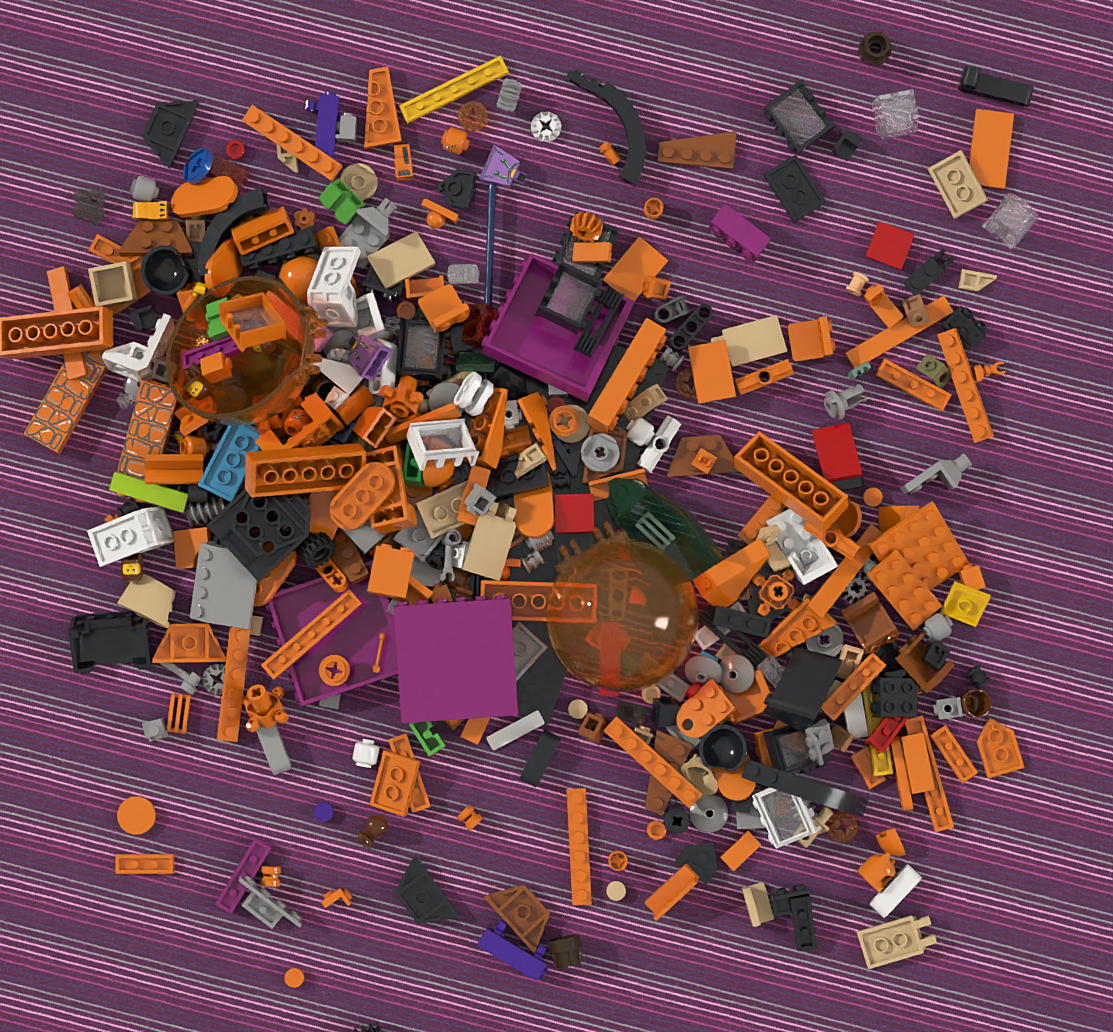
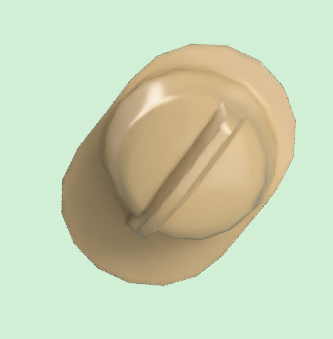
M694 754L687 763L682 765L681 773L703 795L716 793L718 785L716 778L712 774V768L705 767L698 754Z

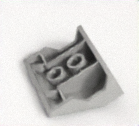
M215 541L200 543L190 618L207 623L250 629L257 580L227 547L218 545Z

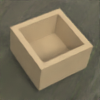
M125 261L88 269L96 307L138 300L131 262Z

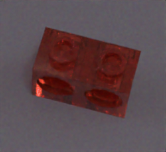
M214 153L208 174L213 177H230L237 185L238 190L242 192L250 177V173Z
M469 304V316L465 320L461 341L472 347H484L481 343L485 335H490L491 330L489 328L493 319H497L498 310L488 304Z

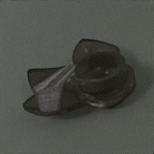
M82 189L75 192L72 196L73 200L77 202L74 208V217L76 219L89 217L93 225H97L104 216L102 206L105 202V196L103 192L98 189L90 191ZM94 195L97 197V202L92 200Z

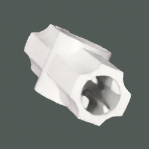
M667 415L636 464L651 473L662 454L669 448V443L681 424ZM657 439H660L663 443L661 449H657L655 446Z

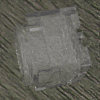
M913 89L875 96V100L872 102L876 130L877 133H880L882 139L901 137L918 131L917 122L919 115Z
M1008 193L982 227L992 234L995 233L997 239L1002 238V243L1012 250L1035 223L1038 214L1023 199Z

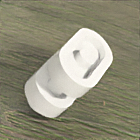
M475 371L469 373L454 398L455 405L461 409L465 408V411L471 416L481 414L484 404L493 394V384L487 379L482 380V376Z

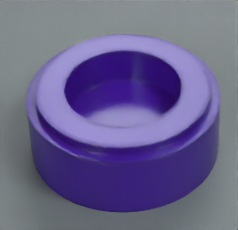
M327 802L317 804L314 809L316 819L323 822L330 820L334 813L332 805Z

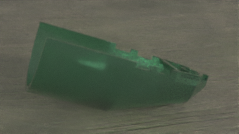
M616 477L608 482L610 486L607 505L616 526H619L622 532V540L624 543L626 542L630 551L629 556L667 604L693 585L695 578L726 557L689 510L638 478ZM647 511L651 512L676 536L663 551L635 526V523ZM649 517L646 518L666 539L669 538ZM643 522L641 523V525H642L645 529H647L661 544L664 543V542H663L651 529H649Z

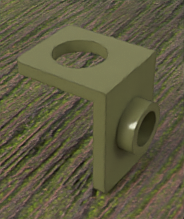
M929 354L916 367L918 371L932 379L941 389L952 378L946 365ZM946 373L945 379L940 382V376Z

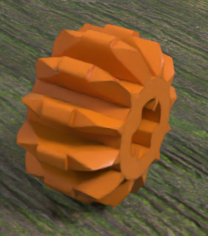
M580 211L579 214H575L570 225V231L573 232V236H577L578 240L582 239L585 242L598 240L603 229L601 218L595 217V214H590L588 211L586 213Z

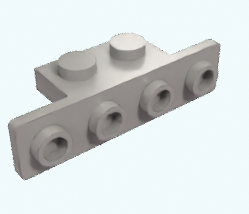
M240 875L239 882L252 891L242 903V907L271 929H273L282 916H285L299 928L302 926L299 914L293 910L289 912L285 909L286 905L282 901L272 899L270 897L271 894L265 888L259 889L255 886L256 882L249 876L244 877Z

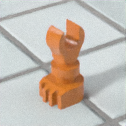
M996 362L992 366L984 365L983 368L980 364L973 365L971 371L975 383L981 382L984 376L987 377L990 374L997 376L1004 374L1006 371L999 372L997 370V365H1002L1004 362Z

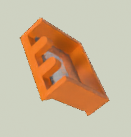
M263 292L219 303L220 322L241 352L247 347L281 338L286 340L287 322L281 318L279 311L273 307L271 300Z

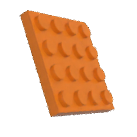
M932 501L868 543L879 563L893 551L897 550L929 590L960 571L962 566L969 564L935 503Z

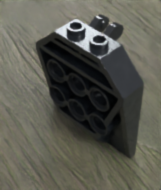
M244 489L206 526L260 583L310 536L311 509L308 506L310 502L304 495L301 497L298 494L262 496L261 498L265 500V504L263 507L258 508L254 505V502L260 497H251L246 489ZM270 512L278 514V519L275 522L268 521L267 516ZM245 513L248 517L247 521L241 524L237 521V516ZM289 526L291 528L290 535H281L282 527ZM255 527L261 530V534L257 538H253L250 535V531ZM266 542L274 544V549L271 552L264 551L263 546Z

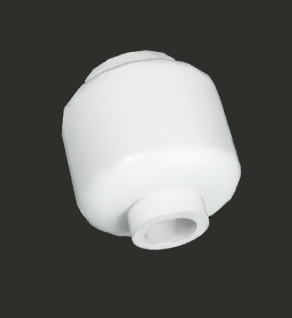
M638 418L636 421L632 419L626 427L628 430L627 438L638 446L644 444L647 446L655 435V432H653L654 426L643 418Z
M363 739L362 742L355 744L352 759L358 766L371 768V765L377 763L379 747L374 745L373 740Z

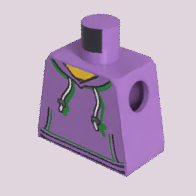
M494 145L479 179L482 183L495 184L496 186L510 189L513 181L524 185L528 174L518 171L520 166L519 160Z
M363 334L359 337L353 336L349 340L352 348L347 357L360 377L374 381L393 350L372 337Z

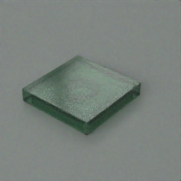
M459 352L455 364L456 371L493 372L497 360L482 354V352Z

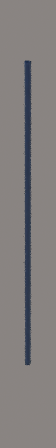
M495 184L488 185L483 339L485 335L489 336L491 333L489 328L492 312ZM482 354L483 380L489 378L490 357ZM475 573L474 600L475 596H481L482 575Z

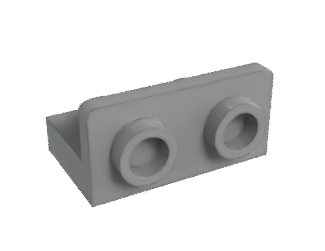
M826 719L805 729L807 736L805 741L810 749L808 754L811 760H816L820 766L824 764L822 755L834 749L830 726Z

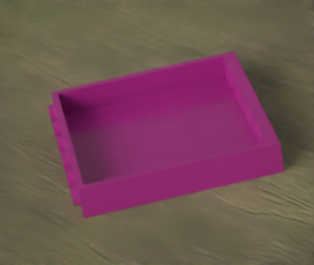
M531 253L528 259L524 258L520 266L522 272L521 274L517 273L512 282L514 284L513 289H508L504 298L507 301L505 305H500L497 312L499 317L497 320L493 319L490 325V335H485L481 343L484 346L482 354L587 402L635 301L623 296L591 358L573 349L582 330L579 329L577 335H575V333L541 316H534L559 266ZM563 277L548 308L576 321L591 290ZM600 286V288L603 289V291H602V293H601L599 299H598V300H597V299H594V301H593V304H595V307L597 306V304H598V302H599V300H600V298H601L603 292H604L605 289H606V288L603 287V286ZM602 307L588 333L589 336L592 335L593 338L596 336L609 309ZM587 314L585 319L589 320L591 315Z
M373 560L364 563L370 575ZM321 577L276 592L273 598L265 604L267 611L272 613L273 619H271L273 629L278 632L279 637L276 639L279 648H281L348 589L362 603L360 607L289 667L291 674H288L291 685H295L297 692L294 693L296 702L300 703L301 706H306L398 675L394 615L387 612L391 600L388 597L368 594L370 577L355 585L348 580L347 589L340 593L335 592ZM337 577L333 578L338 585L342 583ZM385 633L387 638L384 640L379 664L381 670L375 673L373 666L376 665L380 644L379 635ZM330 655H339L345 658L350 666V674L347 680L338 686L326 684L319 675L320 663ZM337 662L333 668H327V670L332 672L333 677L336 673H342V671L337 669Z
M506 594L495 595V599H487V596H475V600H468L467 597H458L456 601L448 602V598L436 599L437 603H429V600H417V604H409V601L397 602L398 605L393 606L401 723L518 715L511 598H506Z

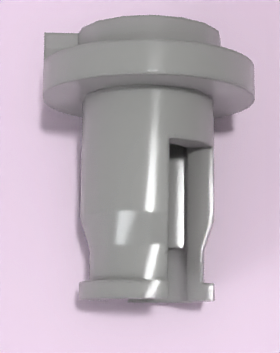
M857 384L854 388L846 389L838 394L833 390L826 392L824 405L828 414L837 420H841L845 416V411L857 406L860 402H866L867 398L861 395V393L865 392L863 387Z

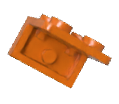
M447 284L418 300L421 310L435 333L445 331L451 325L457 322L460 323L469 316L470 308L467 303L462 304L451 284Z
M827 316L819 317L818 320L788 325L793 361L798 362L832 356L833 351H835L834 339H830L832 324L831 320H827Z

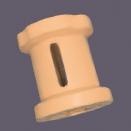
M854 272L850 285L846 286L845 289L856 296H861V290L869 279L861 273Z

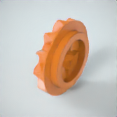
M564 405L555 408L549 417L550 428L559 436L572 435L580 424L578 413L570 406ZM560 414L565 418L572 417L567 421L568 428L564 424H558L561 421Z
M339 655L327 656L319 666L321 679L331 686H338L344 683L350 674L348 662ZM337 662V669L342 671V673H336L333 677L332 672L327 670V668H333Z

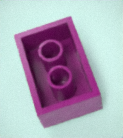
M726 204L716 214L709 226L710 232L715 237H722L727 241L725 244L733 250L738 249L742 252L741 256L749 262L750 260L756 261L771 239Z

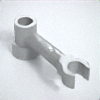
M455 529L446 532L441 539L442 544L445 546V562L443 572L440 575L441 581L445 580L446 574L450 577L449 582L455 579L452 568V552L454 545L461 541V534Z
M159 663L184 679L180 687L191 695L194 694L197 689L196 686L202 677L194 672L189 674L174 663Z

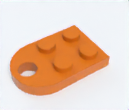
M711 679L681 705L677 713V725L684 735L692 738H702L710 729L716 727L730 716L737 707L717 682ZM687 720H692L693 722L691 730H686L685 728Z

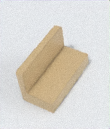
M763 882L741 888L753 927L774 919Z

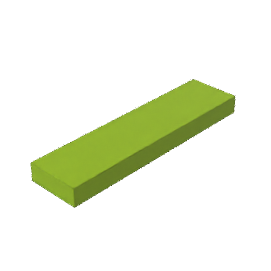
M117 471L113 474L109 488L110 491L182 513L188 500V493L159 484H145L143 479Z

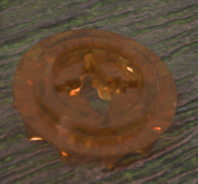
M469 101L460 107L458 121L465 130L475 132L481 130L487 124L488 112L483 104L477 101ZM472 109H474L475 115L481 116L475 118L474 124L468 118L471 115Z
M692 367L683 369L677 375L675 384L677 391L682 396L695 398L697 397L695 384L692 391H690L689 385L682 383L688 381L690 375L693 378Z
M843 811L833 814L827 823L830 837L838 842L850 841L858 831L855 817ZM839 819L844 824H850L846 827V835L842 830H835L840 826Z

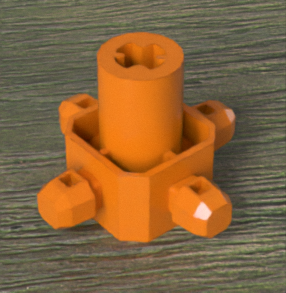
M411 376L400 377L397 388L393 389L388 385H384L380 389L381 395L385 398L382 407L397 418L395 422L403 423L422 415L418 408L424 396L422 393L416 392L418 382Z
M786 569L781 574L783 575L782 578L779 575H772L765 580V577L760 574H755L752 582L758 587L761 586L758 595L759 599L764 603L760 604L757 612L763 617L771 611L770 607L778 610L788 605L787 608L793 611L800 604L795 598H791L794 594V588L788 582L789 580L792 581L795 576V572L791 569ZM773 588H779L781 595L774 596L775 591Z
M259 684L249 688L247 695L242 699L250 717L246 723L248 731L254 732L260 726L269 729L274 727L277 722H287L289 717L280 701L285 693L283 688L277 686L271 693L266 691L263 685Z

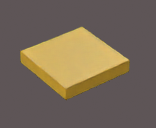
M954 581L940 614L976 627L991 595Z

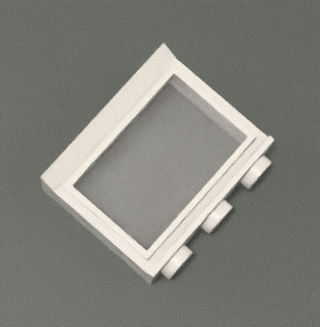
M465 419L410 423L406 437L420 471H424L427 460H435L436 467L441 468L446 458H453L454 466H459L462 463L463 457H467L470 465L475 466L480 451H476L465 425Z
M770 787L752 795L753 805L759 810L761 823L767 828L769 841L776 849L817 833L822 829L821 825L815 826L812 819L814 811L812 808H807L803 798Z

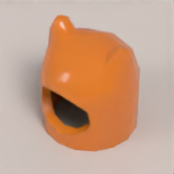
M888 852L883 855H872L857 870L879 893L895 875L894 865L896 861L893 858L890 859L891 855Z

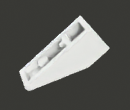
M307 354L304 357L348 395L364 379L359 376L351 364Z

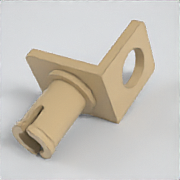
M824 806L817 816L812 817L815 826L821 825L822 829L817 833L809 835L808 840H803L802 838L797 840L804 848H807L818 834L828 832L829 828L825 823L833 815L831 809ZM803 822L793 833V836L801 833L803 829L807 830Z

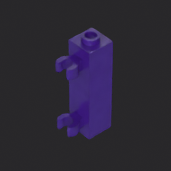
M325 92V94H320L319 103L306 101L305 109L306 111L318 112L315 147L332 159H335V136L337 134L336 127L339 118L340 97L336 96L334 92Z
M500 920L494 931L488 927L486 928L477 943L478 947L535 981L539 977L543 979L548 970L546 968L547 963L541 960L547 949L546 946L540 943L533 955L501 936L507 925L504 921Z

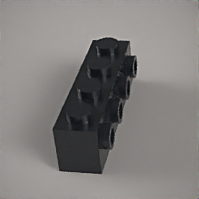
M308 227L295 231L293 234L242 256L240 254V258L244 268L248 271H256L263 266L276 265L280 261L296 258L298 255H310L321 249L316 231Z

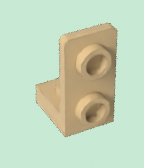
M656 384L647 388L627 404L624 415L629 422L632 419L636 421L653 408L663 404L668 398L659 385Z
M777 524L761 528L756 539L761 538L771 555L767 562L774 571L788 568L791 564L775 542L780 532Z

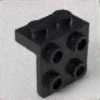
M371 267L365 282H361V287L365 294L373 292L374 296L376 294L381 295L383 300L394 303V300L399 302L405 285V281L389 289L383 288Z
M876 678L872 680L870 685V692L872 694L870 710L873 713V718L917 716V682L913 678Z
M804 884L793 885V889L786 890L785 887L774 889V893H770L774 917L792 914L790 897L811 893V889Z

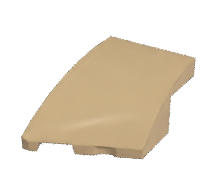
M143 574L141 580L130 582L117 604L125 609L134 611L138 616L149 619L159 626L168 628L169 622L167 620L169 612H172L175 591L156 579Z

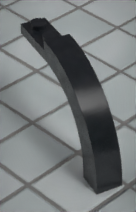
M569 70L566 75V81L605 102L620 118L627 135L628 155L619 179L636 188L644 167L646 142L643 126L635 108L625 95L610 83L606 82L602 88L599 82L593 79L591 81L585 79V75L581 72Z
M259 188L238 196L232 204L229 203L226 210L219 212L207 228L200 246L198 277L205 279V274H208V269H205L207 261L220 245L229 238L232 233L231 228L238 226L252 215L270 210L268 191ZM206 287V292L208 293L207 304L222 299V296L211 294Z
M748 759L741 777L859 817L864 816L869 800Z

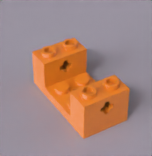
M315 392L307 396L304 402L301 403V406L312 418L313 422L306 424L302 431L290 437L286 444L271 429L263 432L255 442L262 451L316 447L323 445L345 426Z
M397 445L366 452L365 465L372 462L383 463L392 470L395 476L393 492L370 516L371 528L380 534L418 526L415 507L407 502L403 466L406 452Z

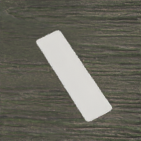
M535 711L493 733L486 739L492 750H496L540 727L545 722L539 711Z

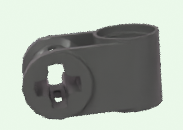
M685 296L676 297L658 307L654 314L656 323L665 325L692 313L684 301ZM658 312H667L668 318L665 320L660 319Z

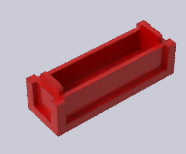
M884 717L870 737L864 740V743L872 746L877 754L883 753L909 717Z

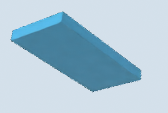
M232 417L198 486L230 502L236 498L245 480L246 452L260 451L261 449L255 442L260 436L257 432L258 429Z

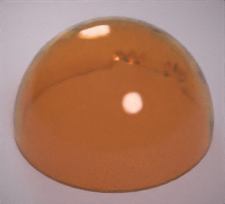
M243 276L222 282L198 297L177 322L168 343L165 359V370L169 387L176 399L185 408L208 421L223 425L242 426L268 420L284 411L297 399L305 388L310 374L320 373V367L313 365V363L322 362V356L315 354V339L325 338L326 331L316 328L327 327L328 320L318 318V313L312 306L303 307L302 303L290 289L271 278ZM263 292L271 300L273 307L279 311L281 318L287 322L286 340L283 338L276 340L275 350L268 355L263 353L254 354L248 350L229 357L233 365L231 368L232 377L211 384L212 390L206 399H194L183 390L189 380L183 375L185 371L183 370L181 353L214 341L209 338L207 332L209 323L205 317L207 313L206 305L225 297L232 300ZM259 312L237 317L241 331L250 328V321L263 322L268 326Z
M607 521L603 525L608 537L604 539L601 531L597 527L594 528L593 532L598 543L580 551L576 541L573 539L570 541V546L575 555L570 557L566 547L563 545L559 547L564 561L554 565L559 575L549 595L546 615L547 629L557 657L576 678L592 687L605 691H639L662 682L684 662L697 635L699 606L690 578L672 556L650 543L629 539L626 531L623 529L614 533Z

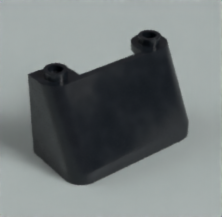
M134 611L80 614L71 619L68 635L74 673L88 674L94 669L95 665L133 662V666L139 670H145L152 666L149 619L138 616Z
M795 647L794 650L790 649L785 657L788 660L787 666L773 694L768 693L765 698L764 704H766L763 712L805 733V729L810 727L819 713L843 660L835 656Z

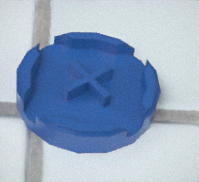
M200 148L191 154L189 158L191 161L184 166L183 178L190 184L200 182L210 170L213 154L205 148Z

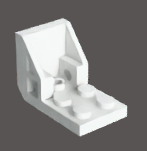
M359 247L323 248L307 291V301L317 319L325 327H356L358 324L356 292L350 280L361 253Z
M373 292L356 299L358 324L356 327H327L332 333L337 330L346 329L353 331L358 336L361 334L368 336L385 331Z
M163 314L162 319H158L154 336L151 335L148 340V347L132 342L105 350L102 359L107 369L140 383L143 379L153 380V377L150 376L155 360L165 355L176 331L172 317Z
M162 506L144 508L87 531L100 567L136 553L146 552L174 543L173 532L165 509Z
M788 509L767 520L766 523L768 526L777 524L780 528L776 542L791 563L790 569L795 572L796 579L805 585L838 566L823 542L803 529L807 521L791 509Z

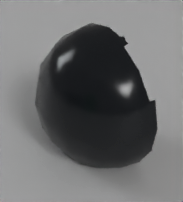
M161 245L152 248L145 255L141 263V275L143 282L150 290L158 294L170 295L178 292L186 284L189 278V268L185 259L176 248Z
M717 725L710 729L702 737L699 745L701 761L705 767L737 771L745 763L748 754L744 735L729 725Z

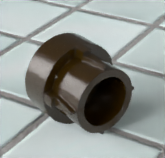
M882 31L868 33L862 38L858 47L860 59L869 66L875 67L884 64L891 54V42ZM870 46H878L880 52L876 54L872 53L870 51Z
M318 368L310 370L309 382L301 387V391L305 397L316 392L325 401L334 386L340 387Z
M579 934L566 935L547 941L555 968L570 967L583 961Z

